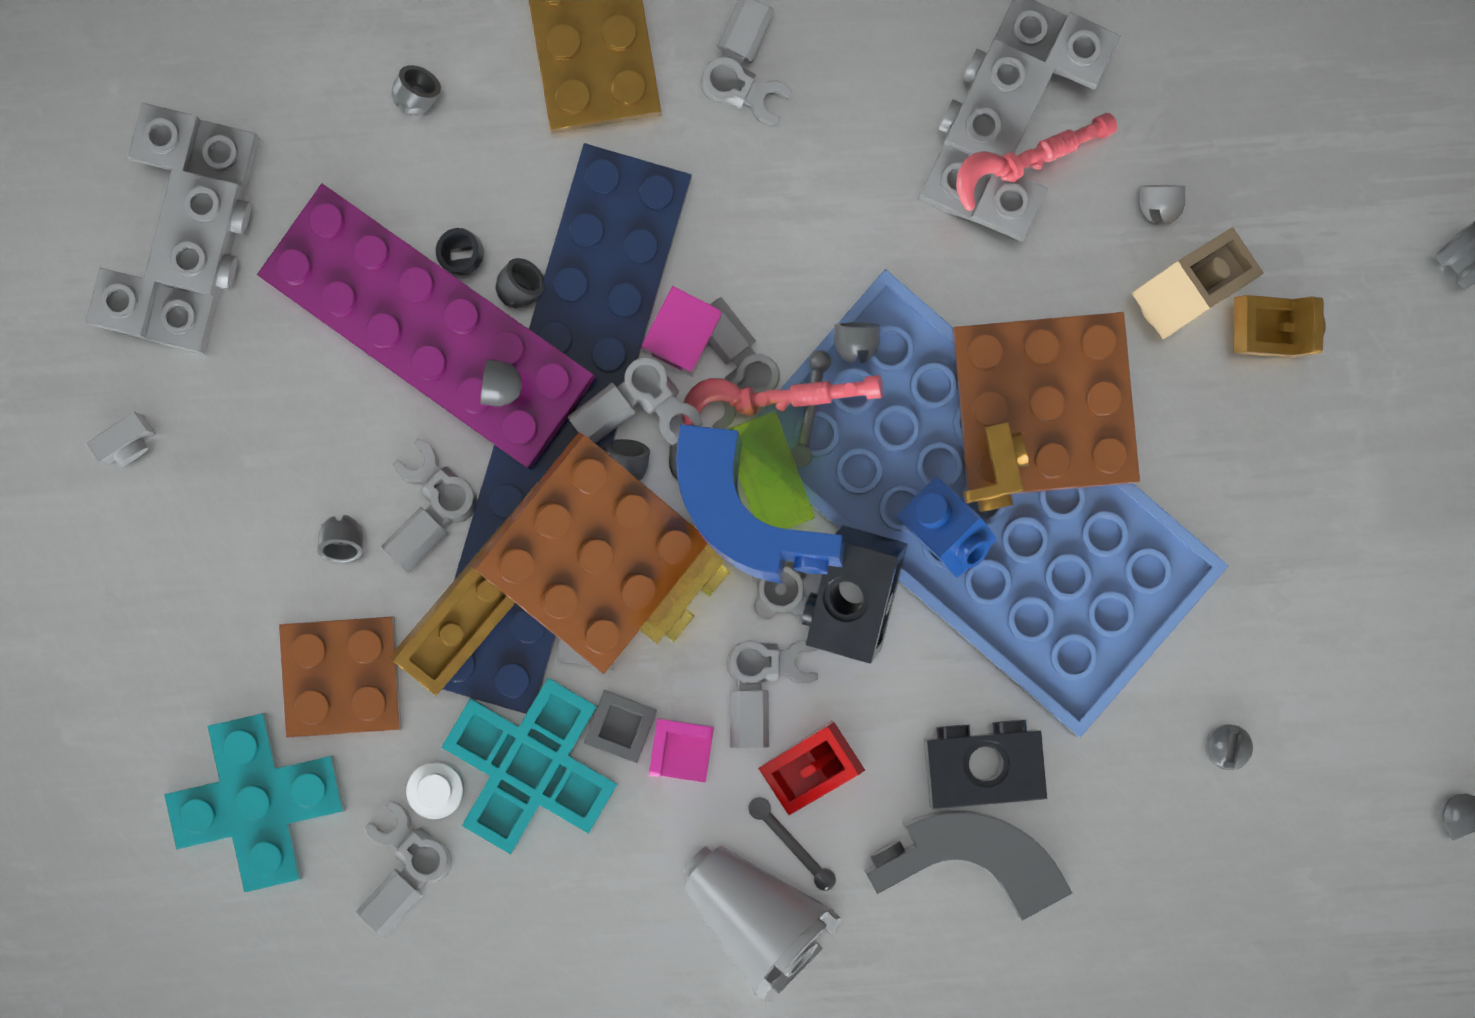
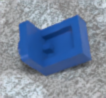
M937 476L896 516L915 537L940 559L955 577H959L967 569L977 566L986 557L989 547L996 541V536L983 519Z

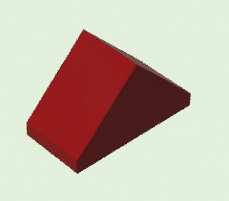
M832 720L758 768L788 815L793 814L865 771L854 751Z

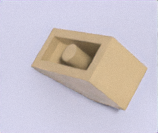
M1232 227L1169 266L1132 292V295L1140 305L1145 319L1155 327L1164 340L1263 275L1264 272Z

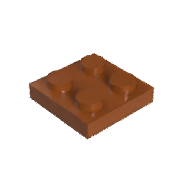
M393 616L279 624L286 738L402 729L398 665L389 657L396 649L395 618Z

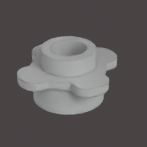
M790 561L784 566L782 583L766 581L752 576V580L758 587V599L754 604L756 613L766 619L780 612H791L795 616L803 615L808 599L804 594L803 584L807 573L794 570V562ZM778 584H784L786 586L785 594H777L775 587Z

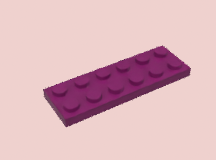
M323 183L320 184L257 273V276L530 470L568 419L567 416L573 412L597 378ZM486 359L508 362L520 373L522 390L519 397L512 403L498 407L480 404Z

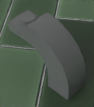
M939 811L922 815L903 823L914 844L904 848L899 840L882 848L870 856L874 865L864 870L874 890L879 894L933 864L948 860L972 862L987 869L997 879L1017 917L1022 921L1073 894L1055 861L1038 842L1021 829L1002 819L975 811Z

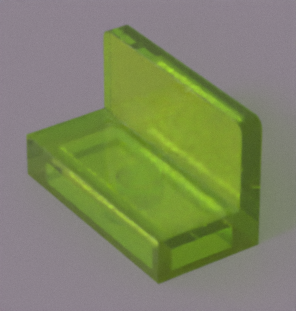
M776 411L728 428V430H737L742 440L738 481L750 513L768 525L783 529H790L814 520L815 515Z

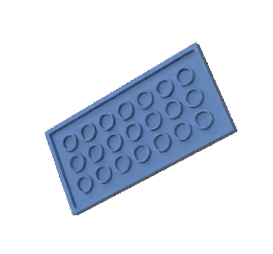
M885 269L838 322L879 324L880 343L877 353L865 363L860 362L858 355L854 363H847L841 359L836 351L834 328L813 351L823 350L831 357V366L824 372L823 382L829 381L831 385L864 381L866 376L880 375L883 382V397L867 399L866 395L837 398L833 399L830 404L817 405L809 443L812 460L806 467H796L790 460L791 450L798 445L805 406L793 407L792 404H789L784 412L778 410L775 407L776 404L765 406L740 435L742 446L838 529L845 525L908 543L899 582L1077 737L1081 738L1229 565L1133 483L1011 494L1014 505L984 512L979 511L978 502L968 503L967 505L983 519L996 536V541L989 547L986 557L977 566L967 569L961 576L955 577L940 559L896 517L936 476L965 502L963 492L967 491L953 327ZM810 356L780 390L790 389L791 385L810 383L813 371L809 365Z

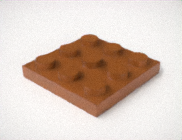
M1124 312L953 327L967 491L996 485L984 429L988 426L1006 422L1009 423L1011 434L1022 432L1029 466L1019 468L1023 491L1013 494L1140 482Z
M578 432L470 567L599 672L605 674L707 547L708 543L693 525L585 434Z

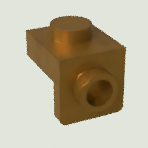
M1253 295L1234 297L1233 353L1288 358L1322 353L1323 337L1326 329L1323 316V298L1311 296L1288 299Z
M1008 422L988 426L984 429L996 485L963 492L965 503L978 502L980 512L1014 505L1011 494L1023 491L1019 468L1029 466L1022 432L1011 434Z

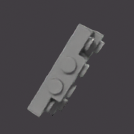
M1012 0L988 52L976 49L968 65L963 80L972 83L964 102L961 103L952 99L938 129L947 133L948 136L918 199L949 214L982 224L1023 242L1048 188L1023 176L1015 182L1002 180L1001 176H995L994 173L986 174L977 181L975 186V208L967 211L961 203L956 189V178L959 168L965 159L973 153L986 151L998 154L1001 157L1008 152L1015 154L1053 73L1095 90L1121 35L1072 12L1064 15L1035 0Z
M141 103L128 158L132 161L170 170L171 173L144 278L99 267L86 318L87 324L205 355L222 288L230 289L234 280L237 256L231 255L235 235L236 233L244 234L250 217L251 202L245 201V196L260 141L256 133L200 120L196 115Z

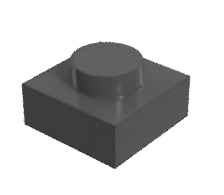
M604 690L584 744L638 763L657 709Z

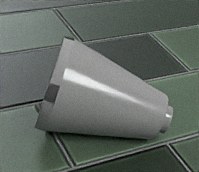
M723 846L716 848L713 852L704 847L689 861L683 870L688 876L684 884L685 891L754 994L759 996L765 1003L771 999L772 988L778 994L781 993L821 952L823 948L816 941L821 932L826 929L833 936L842 921L833 909Z

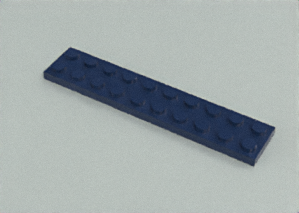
M586 143L583 144L543 278L545 289L537 299L529 325V330L597 377L573 412L610 383L618 387L625 382L627 368L633 361L639 359L642 349L641 345L645 339L692 180V174ZM569 419L565 421L531 470L494 445L454 580L578 434V431ZM618 427L597 442L596 445L602 450H605L606 444L612 445ZM515 603L442 690L527 714L541 690L556 636Z

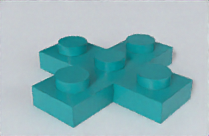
M547 678L520 726L470 698L441 747L490 776L461 826L510 855L539 806L544 807L589 834L618 785L615 781L570 756L572 749L598 706L551 678Z
M266 713L207 726L219 782L164 794L176 850L232 837L244 893L303 879L291 823L345 811L334 756L278 768Z

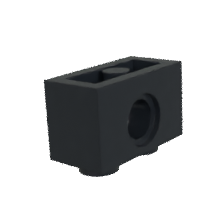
M842 525L835 534L842 535L844 539L843 566H829L828 574H822L818 593L810 592L802 616V625L810 627L805 645L871 664L883 646L908 543ZM851 582L857 585L863 593L864 601L862 603L847 601L840 593L839 583Z
M1026 719L992 722L993 733L970 735V724L936 727L937 738L924 739L930 807L932 809L1047 799L1041 730H1027ZM981 747H991L999 756V769L989 779H977L969 768L970 757L975 750Z

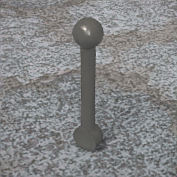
M823 350L813 352L809 358V365L813 370L810 383L821 382L824 372L831 366V357ZM817 405L805 406L798 445L790 452L791 463L796 467H806L811 463L812 452L809 449V443Z
M762 797L754 798L748 807L750 815L754 819L763 820L814 875V884L818 889L823 891L832 889L836 883L834 872L827 868L822 869L770 812L771 805L767 799Z

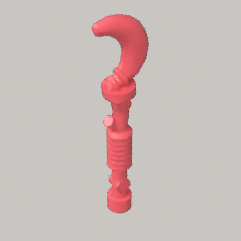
M1104 113L1095 117L1092 124L1081 127L1076 131L1067 129L1040 141L1037 148L1026 150L1018 156L1012 152H1008L1002 157L986 151L973 153L965 159L959 168L956 178V189L961 203L967 211L975 208V186L983 175L994 173L997 177L1001 176L1002 180L1015 182L1023 176L1024 169L1028 168L1031 164L1033 169L1041 170L1044 162L1049 163L1076 151L1079 144L1096 137L1105 138L1116 133L1117 122L1114 116L1110 113Z
M880 375L866 376L864 381L831 385L829 381H821L808 384H794L787 390L774 389L755 393L751 386L741 390L735 383L723 378H709L700 381L692 387L686 395L684 403L695 407L700 414L702 409L708 404L723 401L730 403L731 407L735 406L736 412L752 416L757 414V407L776 404L775 407L784 412L789 404H792L793 407L830 404L833 399L866 395L867 399L882 398L883 382ZM682 415L684 425L694 426L687 416Z

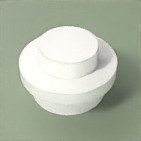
M439 762L427 763L417 768L411 774L406 787L407 800L411 808L418 815L427 819H441L451 815L459 807L464 793L463 783L459 774L449 765Z

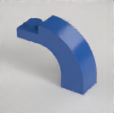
M680 424L676 456L680 493L696 528L719 556L751 576L776 583H782L785 561L794 562V570L810 574H828L829 566H843L845 543L842 535L774 527L760 521L745 508L738 492V472L742 440L737 430Z

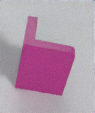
M672 286L641 345L642 351L693 377L703 358L702 353L721 318V311Z
M657 718L648 776H665L706 783L714 726Z

